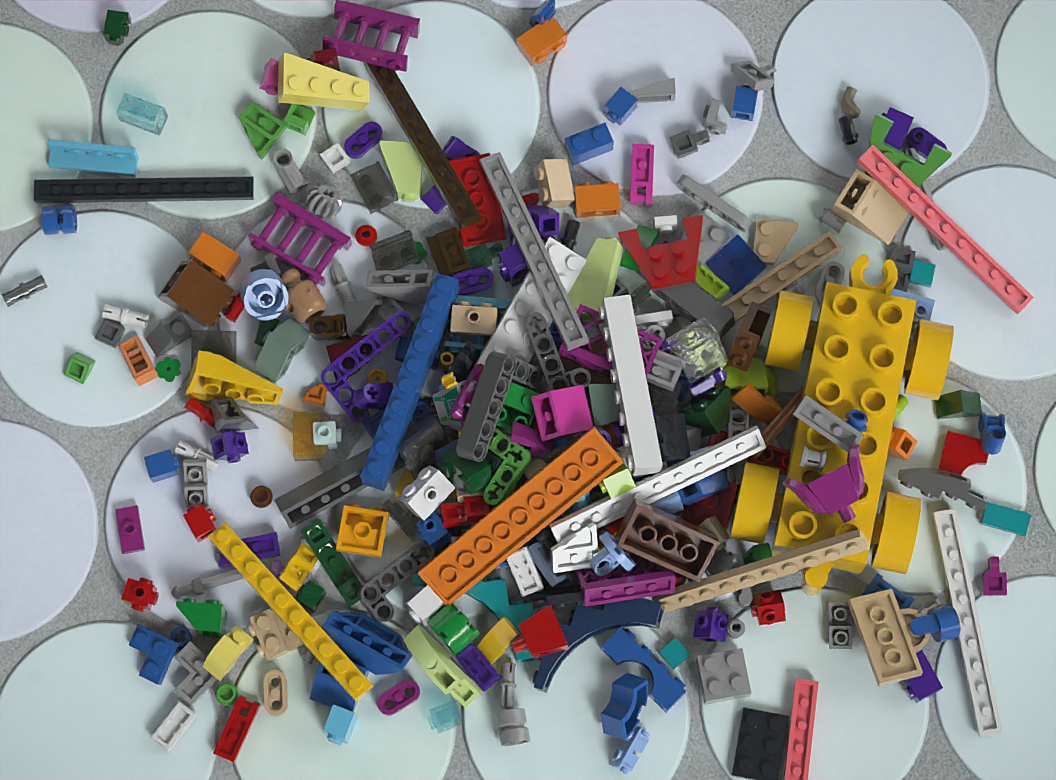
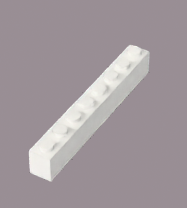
M631 295L603 298L602 305L599 306L600 320L604 319L605 323L603 338L604 341L608 340L609 348L606 349L608 362H612L613 369L610 370L612 383H616L617 391H614L615 402L620 404L621 412L618 413L620 426H624L625 434H622L623 445L628 447L629 455L626 456L627 467L632 469L633 476L660 473L663 464Z

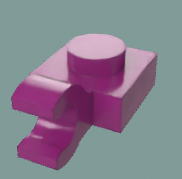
M999 556L989 557V572L982 573L983 596H1007L1006 572L999 571Z

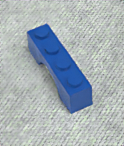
M620 627L601 646V650L616 665L635 662L644 666L651 674L653 680V690L650 698L667 713L686 694L684 689L686 685L677 676L673 678L667 673L669 668L660 660L656 662L651 657L653 653L644 644L640 646L635 641L636 636L629 629L624 631Z

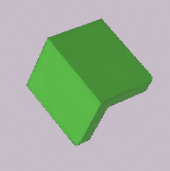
M291 104L284 119L287 129L306 136L314 119L315 111L299 104Z

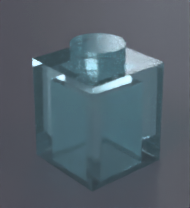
M455 699L429 710L431 716L427 717L431 729H437L438 734L464 724Z

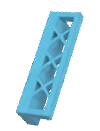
M48 139L47 146L50 149L49 168L136 177L139 155L133 147Z

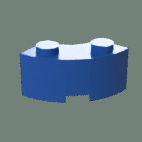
M626 673L612 683L610 701L600 713L604 734L625 740L635 730L640 722L637 718L642 706L646 707L648 679Z

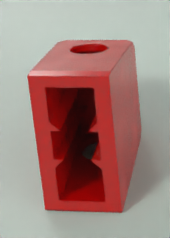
M550 605L521 623L519 627L523 636L511 640L516 653L529 649L533 658L570 649L555 612Z

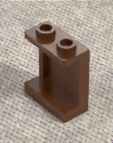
M753 301L751 302L738 330L726 363L727 365L744 372L748 371L756 347L758 348L773 309Z

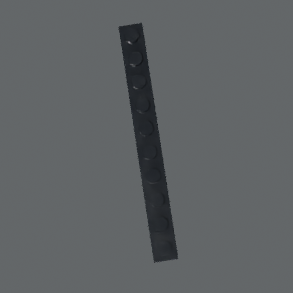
M253 176L34 180L35 203L254 200Z

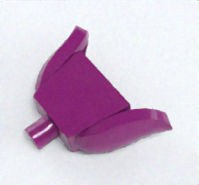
M860 444L850 446L847 464L806 484V486L792 478H787L782 484L791 489L804 505L815 513L831 515L838 511L843 523L854 519L856 515L850 504L859 500V496L863 493L865 486L859 456Z

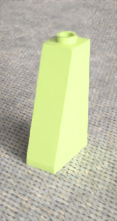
M597 238L587 255V261L568 293L576 312L580 304L599 312V306L602 305L603 298L613 296L624 249L616 238ZM582 312L579 317L581 320L593 321L591 315Z

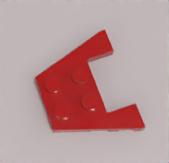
M703 215L683 219L687 239L642 248L637 228L618 232L619 240L626 247L628 254L633 258L652 290L696 281L704 222Z

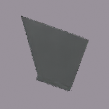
M232 397L211 400L217 434L229 429H234L235 431L259 429L241 411Z

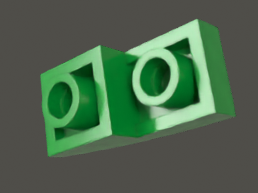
M638 224L637 229L642 248L653 246L658 239L659 231ZM625 249L620 266L640 273L637 264L630 257L627 249Z

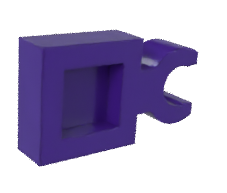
M720 366L711 373H705L692 380L687 385L694 397L697 395L702 396L707 394L716 382L726 379L727 375Z

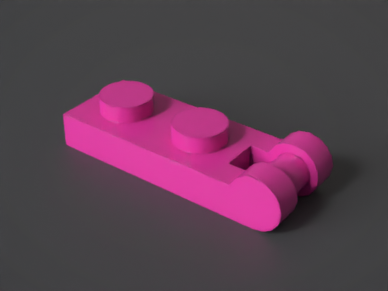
M632 144L630 204L632 205L637 203L652 205L654 145ZM637 188L646 189V194H637Z

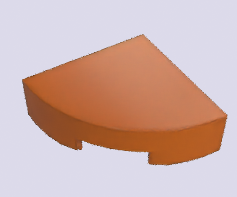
M320 383L309 389L304 394L302 401L325 406L328 389L323 383Z

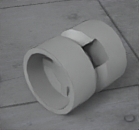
M524 708L496 713L498 727L502 728V732L499 733L501 746L519 745L530 741L529 730L524 726L527 722Z

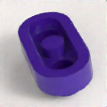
M367 122L347 138L344 143L347 156L352 159H359L376 146L383 137L381 126L376 122ZM370 132L376 133L374 137L368 136ZM358 146L359 150L353 151L352 148Z
M913 128L907 136L908 146L916 149L917 153L927 159L935 144L947 150L946 145L924 128ZM920 135L923 139L917 140L915 136Z
M486 267L457 273L452 277L458 279L459 283L466 285L465 288L459 290L458 295L462 296L488 290L494 283L493 273ZM481 277H485L487 281L485 283H480L479 279Z

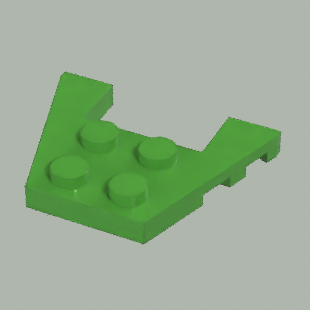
M876 112L873 118L869 148L874 145L917 187L951 157L952 152L935 144L925 163H922L885 143L884 139L894 121ZM866 171L864 172L866 175L872 177V176H871L869 173H867Z

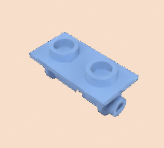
M636 727L630 736L623 741L621 747L614 752L612 756L613 761L610 766L619 768L625 774H628L629 771L632 772L639 759L638 756L633 754V751L636 750L642 753L650 740L648 738L650 734L642 730L643 728Z

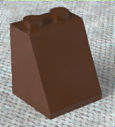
M187 260L180 263L157 298L203 327H210L219 321L221 317L220 311L233 300L231 295L235 290L193 260Z

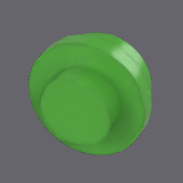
M223 683L217 688L215 696L221 705L230 706L237 701L239 693L235 685Z

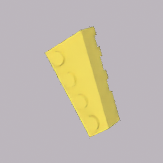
M284 52L278 61V102L363 111L369 103V81Z

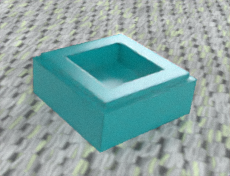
M914 260L909 283L931 288L936 265Z
M676 637L658 652L672 670H675L691 655Z

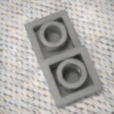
M184 459L185 506L190 508L197 504L199 506L203 504L204 507H208L207 460Z
M828 602L829 649H852V613L848 602Z

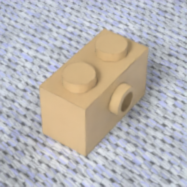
M544 159L534 167V177L537 180L539 189L538 197L542 206L566 208L575 201L567 159Z
M458 302V305H452L451 334L491 337L497 327L498 309L493 308V304L480 303V307L471 306L470 302Z

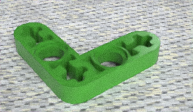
M495 427L493 433L495 437L491 439L489 449L503 458L504 461L484 491V500L487 504L493 506L499 505L510 495L531 461V453L521 444L511 442L510 436ZM502 439L507 441V448L504 451L498 449V443ZM512 451L520 453L523 460L519 461L515 455L511 454ZM510 470L512 478L509 482L505 483L503 481V474L505 471ZM499 483L500 485L505 486V489H502L497 484ZM493 492H497L499 496L497 500L494 499Z

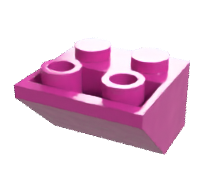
M583 385L554 390L531 397L542 441H556L586 432L593 427Z

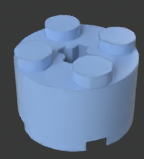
M267 269L256 270L243 277L240 286V296L247 312L260 320H271L278 317L288 304V292L281 278L273 270Z

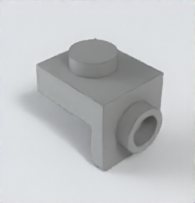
M712 98L710 105L706 104L703 117L706 118L704 129L713 135H725L728 124L716 121L721 100Z

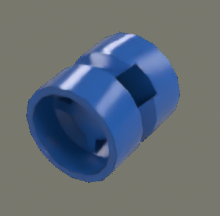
M63 205L60 209H57L56 206L42 207L44 234L55 235L59 231H62L63 234L77 233L75 205ZM60 216H63V223H60Z

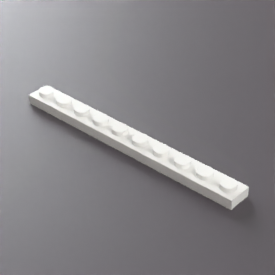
M754 426L660 471V473L635 483V488L613 499L610 496L605 497L549 525L557 542L560 543L590 523L594 522L596 529L625 516L634 498L650 504L767 447L758 427Z
M956 509L933 512L951 606L956 610L960 620L961 631L958 640L978 736L1002 733Z

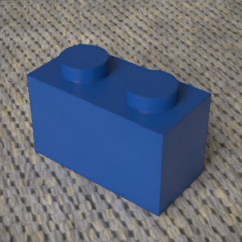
M606 123L565 138V149L572 165L612 151L614 145Z

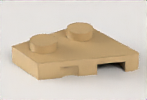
M757 219L752 263L774 265L794 233L798 230L799 223Z

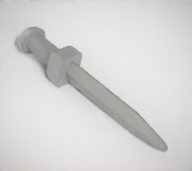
M236 569L202 580L198 577L192 580V584L180 588L175 586L171 594L175 599H180L181 596L191 593L201 595L205 594L204 590L243 579V577Z

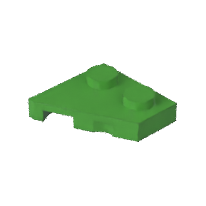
M253 101L250 102L239 116V120L261 160L287 129L286 124Z

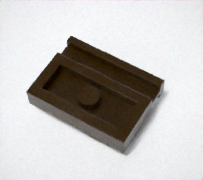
M456 227L436 233L434 236L426 237L439 274L452 276L471 269Z

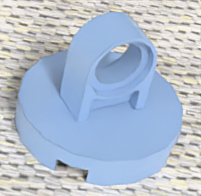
M608 531L599 536L605 547L590 561V566L596 575H607L619 564L627 571H630L636 565L628 552L616 545L614 537ZM607 561L603 567L597 568L599 563Z

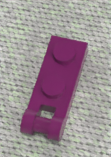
M481 363L475 365L449 411V415L454 419L458 418L462 426H464L484 367Z

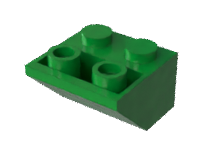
M511 382L496 425L509 431L513 421L530 427L535 415L531 397L540 394Z
M183 598L182 602L176 601V607L202 637L222 638L225 635L227 610L222 604H219L218 600L208 599L205 600V603H197L196 599Z

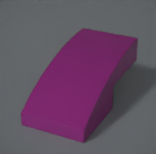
M513 421L510 430V441L529 446L532 456L551 461L553 444L550 441H542L540 433L532 428Z

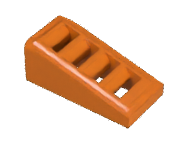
M138 335L118 345L134 380L139 386L158 377L156 369ZM138 345L139 348L127 353V350ZM142 353L141 356H139V357H137V358L131 360V358H133V357H135V356H137V355H139V354ZM146 361V363H144L143 365L135 368V366Z

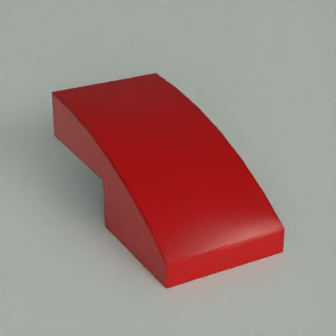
M484 496L464 497L463 502L440 505L443 528L477 522L490 512Z

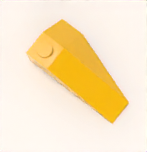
M199 350L193 363L185 397L191 398L194 396L195 399L211 402L215 398L232 397L234 401L247 400L250 404L277 405L283 389L221 355Z

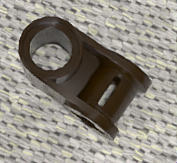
M345 314L315 316L309 323L311 336L315 340L343 341L352 339L347 334ZM321 324L326 328L322 332H316L314 327Z

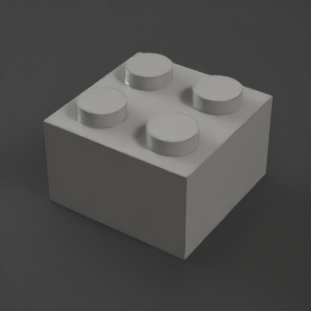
M743 648L697 656L696 664L705 705L750 697L751 688Z

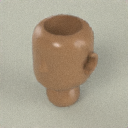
M295 268L281 275L284 286L288 288V304L285 306L288 314L293 315L300 323H308L315 316H321L325 312L327 307L326 301L320 293V289L317 288L313 281H302L300 272Z

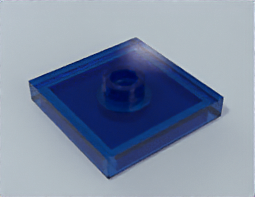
M738 234L705 263L721 281L730 287L729 291L733 295L743 290L768 268Z

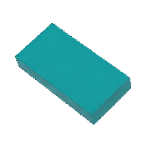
M988 502L981 525L1025 537L1031 514Z

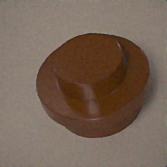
M257 486L252 490L250 500L255 507L266 508L271 504L273 494L268 487Z

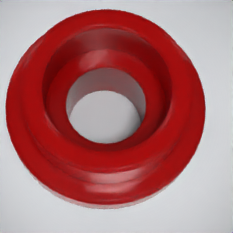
M371 225L360 226L355 233L356 241L365 247L373 245L377 240L376 229ZM364 232H369L370 236L368 238L362 237V234Z

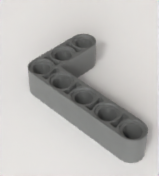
M495 351L490 352L485 361L457 443L456 452L459 457L477 462L485 458L510 383L537 388L542 381L540 369L513 355Z

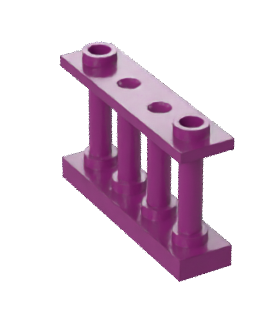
M336 0L334 19L338 20L332 38L323 36L322 50L336 48L337 56L407 72L408 55H404L409 37L418 39L420 19L343 0ZM347 22L359 25L353 43L341 40ZM368 27L380 30L374 47L362 45ZM388 32L401 35L395 52L383 50Z
M277 193L273 198L275 213L259 236L251 232L249 233L250 245L260 252L264 250L269 254L272 253L274 257L305 275L306 280H311L315 285L320 284L324 287L326 282L321 274L338 249L349 250L352 245L351 237ZM288 214L294 218V223L276 248L266 242L281 218ZM306 225L312 229V235L294 259L284 252L300 228ZM325 237L330 240L331 245L315 269L312 270L305 266L303 262L318 240Z

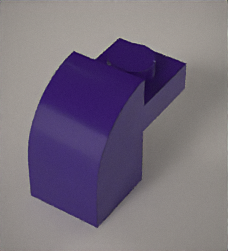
M542 205L526 206L540 237L559 234V213L556 210ZM508 225V233H510L511 235H513V234H512V231H511V229H510V227H509V225Z

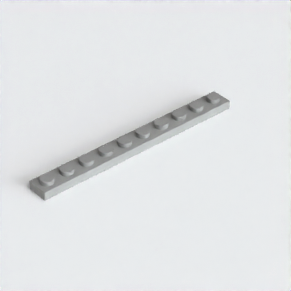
M498 152L480 159L482 170L567 351L587 344L589 339L501 153Z

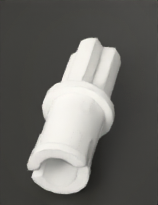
M182 440L178 443L179 446L176 447L175 454L186 459H206L207 469L215 471L218 467L219 460H214L213 456L201 451L202 448L197 449L184 443Z

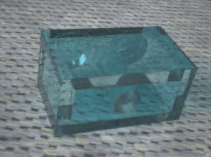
M124 93L116 111L121 122L159 136L168 118L164 107Z

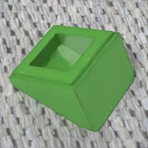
M75 352L69 358L64 375L84 384L96 361L79 352Z

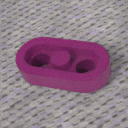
M413 680L402 681L380 695L377 701L379 711L386 716L395 715L418 700L420 688ZM406 689H412L413 694L406 696L404 694ZM392 701L394 705L392 708H386L385 703Z

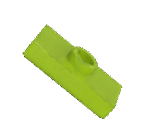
M704 265L697 267L696 282L700 285L701 290L706 294L708 292L713 294L718 302L729 292L730 287Z

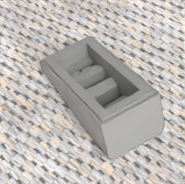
M675 78L632 90V95L638 99V103L674 101L676 95Z

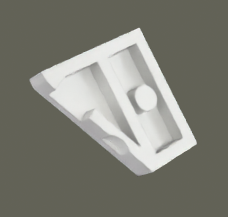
M594 522L551 548L552 570L554 573L592 568L590 561L598 553L597 530Z

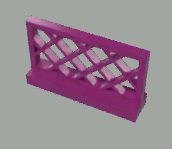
M580 304L576 312L578 318L582 312L591 315L593 323L583 326L584 330L596 326L600 337L589 340L587 344L567 351L564 342H562L558 354L611 378L610 370L613 369L612 362H608L607 357L604 356L607 355L606 351L598 354L593 352L590 344L601 340L605 350L608 348L599 324L604 323V319L597 321L596 318L600 319L599 312ZM637 328L638 336L642 337L639 338V343L647 339L656 343L654 350L644 353L640 343L642 358L646 364L645 374L647 377L663 339Z
M628 550L626 551L631 558L637 561L635 562L636 565L626 573L617 570L622 566L621 564L603 577L594 574L595 572L592 568L589 571L585 569L575 570L583 593L585 607L675 593L674 571ZM602 561L601 563H599V567L597 568L603 567V563L607 561ZM643 562L650 565V567L646 570L639 567V565ZM656 568L662 570V571H660V572H654V573H653V571H654ZM633 572H636V573L641 574V575L630 576ZM611 575L617 577L616 579H609ZM589 579H592V580L596 581V582L586 583Z

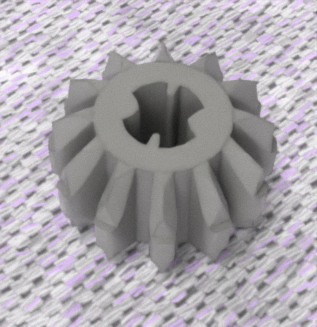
M317 182L316 185H312L308 190L305 204L309 206V211H313L315 215H320L322 219L325 217L332 219L333 216L340 212L344 198L340 195V191L333 189L334 186L330 187L327 183L322 185Z

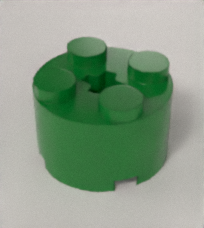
M452 603L450 606L444 605L430 617L427 624L442 639L444 644L457 655L477 638L480 633L472 624L468 626L469 619L462 611L456 613L458 608Z

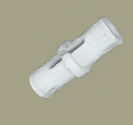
M108 304L104 306L103 310L112 312L111 314L103 312L102 317L104 319L120 321L123 325L132 324L146 328L148 323L140 321V319L149 321V314L134 312L126 307L121 309L109 306Z

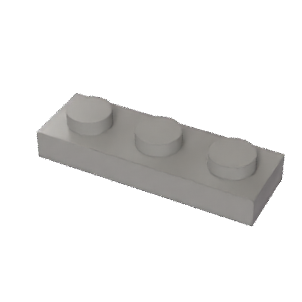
M807 395L793 413L794 416L847 452L851 445L858 444L864 436L860 431Z

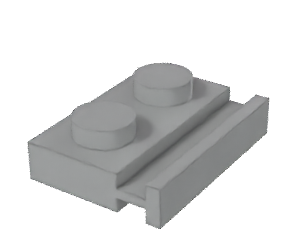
M645 344L642 346L644 353L654 350V348ZM658 350L646 377L647 382L673 391L681 370L685 365V360Z

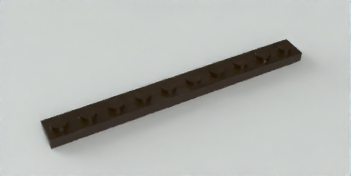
M364 62L369 74L460 228L463 229L480 222L481 215L395 70Z

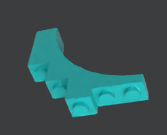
M418 571L417 574H412L414 587L427 586L425 581L418 575ZM490 577L487 578V582H482L481 579L464 593L483 604L495 615L498 621L503 617H507L520 633V636H523L519 625L533 616L532 603H527V600H519L509 606L505 579ZM529 649L518 653L515 652L517 663L539 660V657H532Z

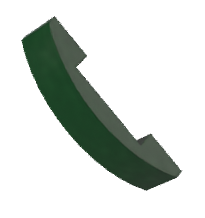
M317 519L300 531L350 607L359 601L357 591L362 584L342 553L336 551L337 545L321 520ZM364 590V597H366L368 593Z

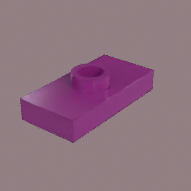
M138 505L115 509L122 554L144 551L145 544Z

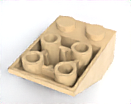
M858 169L851 176L832 209V213L888 246L909 213L875 179Z

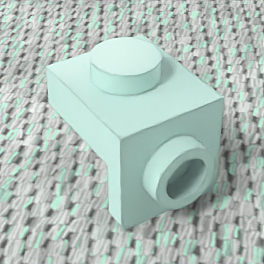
M336 422L313 423L314 444L328 445L329 450L338 449V442H342L341 429H337Z

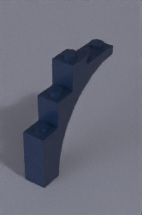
M644 598L605 603L601 605L604 608L603 611L576 605V609L571 611L569 617L571 626L559 623L570 649L539 657V662H541L539 671H535L532 680L534 688L547 693L553 676L562 662L578 646L598 634L620 627L643 626L659 629L665 606L662 603Z

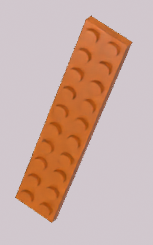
M593 426L418 571V575L443 601L445 606H450L623 464L624 460L596 427Z

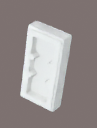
M527 545L519 548L507 558L522 597L544 589Z
M178 701L150 738L170 752L198 715Z

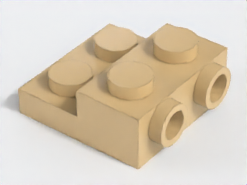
M267 609L249 618L251 623L247 625L252 637L257 636L260 644L256 645L261 658L266 656L268 662L305 646L273 610Z

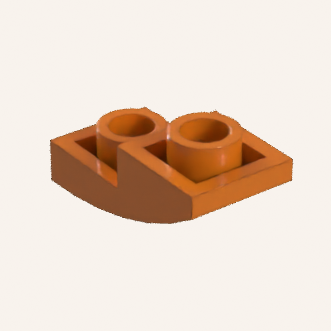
M749 382L732 397V400L742 409L766 424L782 411V408L768 394L763 396Z

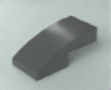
M894 246L891 260L894 261L898 270V279L894 289L907 292L916 251Z

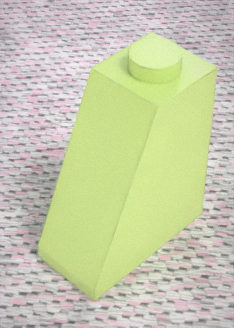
M380 140V150L398 199H402L404 202L420 200L423 164L411 143Z

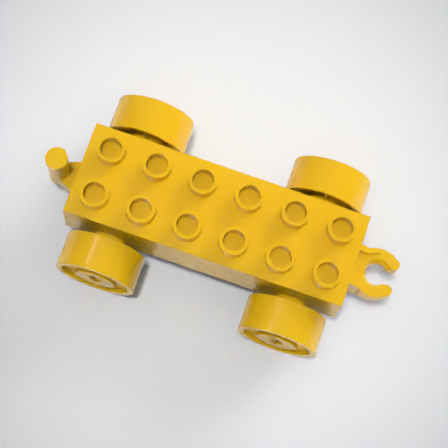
M862 254L852 265L849 273V286L827 282L821 298L817 321L810 320L814 297L780 290L765 358V365L798 372L804 349L811 350L801 402L807 395L843 421H847L845 416L852 410H860L867 415V430L860 431L864 436L858 443L860 444L859 456L865 486L863 493L859 496V500L850 504L856 517L843 523L838 511L831 515L815 513L807 508L788 487L784 486L783 494L776 493L779 476L778 468L745 462L731 525L730 538L762 544L765 542L769 522L777 523L771 550L772 555L775 556L860 529L869 542L873 543L871 568L905 575L908 571L915 546L921 513V498L887 491L882 502L880 514H876L903 370H906L904 394L938 401L950 360L954 326L919 319L913 341H910L917 300L891 295L898 279V270L891 259L886 260L883 265V281L876 286L867 284L863 278V273L868 267L869 257L866 254ZM798 418L786 479H796L806 486V484L847 464L848 452ZM804 446L808 447L809 450L817 452L827 451L822 472L818 468L806 465L803 467L799 466ZM869 549L858 554H852L835 561L820 564L816 567L801 570L803 579L801 583L802 591L809 596L817 595L826 584L828 573L832 568L861 573L867 564Z

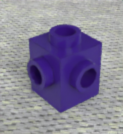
M229 429L210 439L214 460H227L228 463H236L241 461V457L249 454L245 432H235L234 429Z
M706 607V610H697L693 637L706 642H725L729 615L721 613L720 609L716 607Z

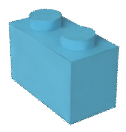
M336 705L332 706L323 729L328 741L340 746L342 742L348 744L358 719L355 712Z

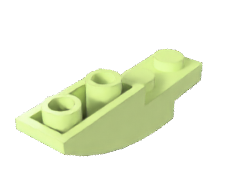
M420 624L403 639L408 650L429 678L446 695L450 693L465 708L482 692L481 688L450 659L452 655Z

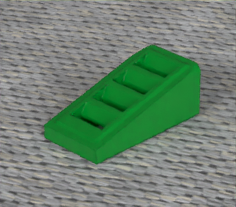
M770 544L753 545L742 556L744 565L772 557Z

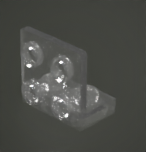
M705 317L700 318L666 339L668 346L679 358L687 380L690 383L723 365L728 360L717 331Z

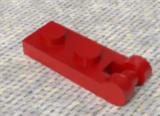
M239 695L213 752L214 755L233 763L236 762L261 707L260 703L256 701L252 703L242 695ZM242 708L249 711L247 717L240 715Z

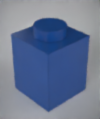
M749 85L736 87L731 118L753 121L758 94L757 90L751 89Z
M620 87L604 105L605 117L610 122L618 123L621 126L637 108L638 99Z
M170 449L144 457L149 477L153 483L179 475L177 468L181 466L177 454L173 455Z

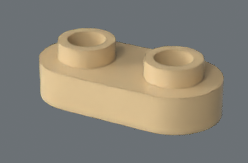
M272 670L265 675L263 680L264 707L269 715L279 717L288 709L287 679L281 671ZM279 679V685L276 687L272 686V681ZM278 701L281 703L279 709H273L272 705L274 702Z

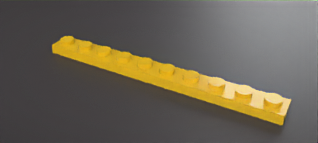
M226 522L208 536L215 547L355 702L373 688V684Z

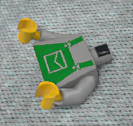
M453 372L441 377V384L438 387L439 392L433 394L434 402L430 404L429 409L433 415L439 416L442 425H450L451 428L457 430L460 437L463 426L458 418L454 419L449 415V411L467 379L457 383Z

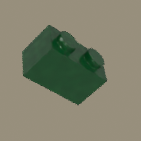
M456 447L441 455L442 474L470 495L490 483L492 479L491 465L486 461L477 462L459 457Z

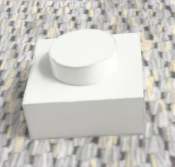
M336 143L320 154L321 159L332 174L351 163L339 143Z
M676 215L654 217V230L660 231L661 234H669L677 229Z

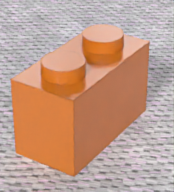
M553 17L550 21L546 20L543 25L539 23L516 38L517 47L531 66L535 63L540 64L548 58L550 53L553 51L558 52L565 47L567 34Z
M604 181L599 185L581 183L579 186H575L576 218L620 215L619 183Z
M205 232L201 233L188 252L191 260L209 270L219 280L222 278L226 282L242 261L237 252Z

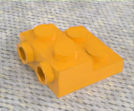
M359 504L344 505L336 551L381 558L389 512H385V509L379 507H372L371 510L365 509Z

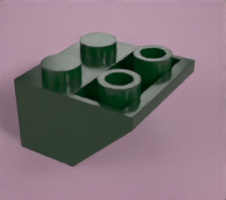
M729 386L723 388L714 387L702 396L697 395L694 397L692 394V399L682 405L678 413H684L687 425L702 428L701 437L718 434L730 421L731 390Z

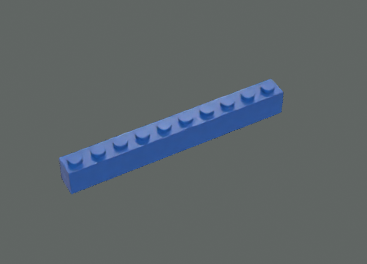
M436 273L360 475L363 485L382 491L386 489L452 312V305L455 304L460 290L459 282L456 278Z

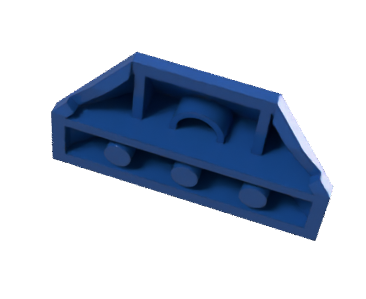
M333 611L322 625L325 633L352 662L368 669V671L375 675L401 673L412 658V653L408 650L400 634L363 613Z

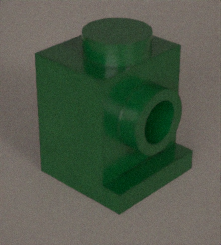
M107 10L103 31L106 42L116 46L124 43V37H128L129 24L132 23L129 12Z
M309 580L306 584L303 583L302 587L298 590L296 601L315 613L327 593L324 588Z

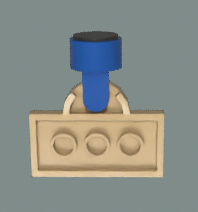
M892 589L851 598L848 601L878 686L921 676L923 671L916 653L921 651L927 644L929 635L931 634L936 642H943L957 638L961 631L958 614L951 605L929 609L927 616H921L917 612L918 610L899 609Z

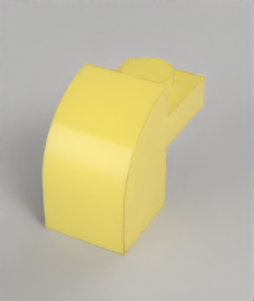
M236 625L227 635H224L207 656L202 667L220 681L234 667L238 657L252 644L254 639Z

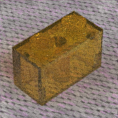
M293 412V458L295 461H322V454H326V445L314 444L313 423L326 422V419H322L320 412Z

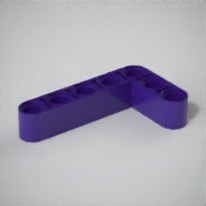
M406 312L395 313L327 366L321 373V381L350 419L356 423L364 422L368 418L369 410L364 409L365 415L361 419L353 417L352 411L356 406L352 401V395L355 391L346 379L410 329L411 317ZM399 316L405 317L408 320L407 326L404 328L397 327L395 324L396 318ZM381 330H386L390 333L388 341L381 342L377 338ZM363 344H370L373 351L370 355L364 356L360 353V347ZM348 357L355 361V366L350 370L342 366L343 360ZM329 371L337 374V380L331 384L325 381V374ZM348 389L351 392V398L347 401L340 400L338 397L340 390Z

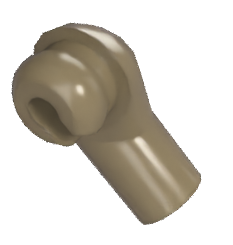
M848 86L840 104L844 113L855 119L861 113L860 108L853 101L857 90Z

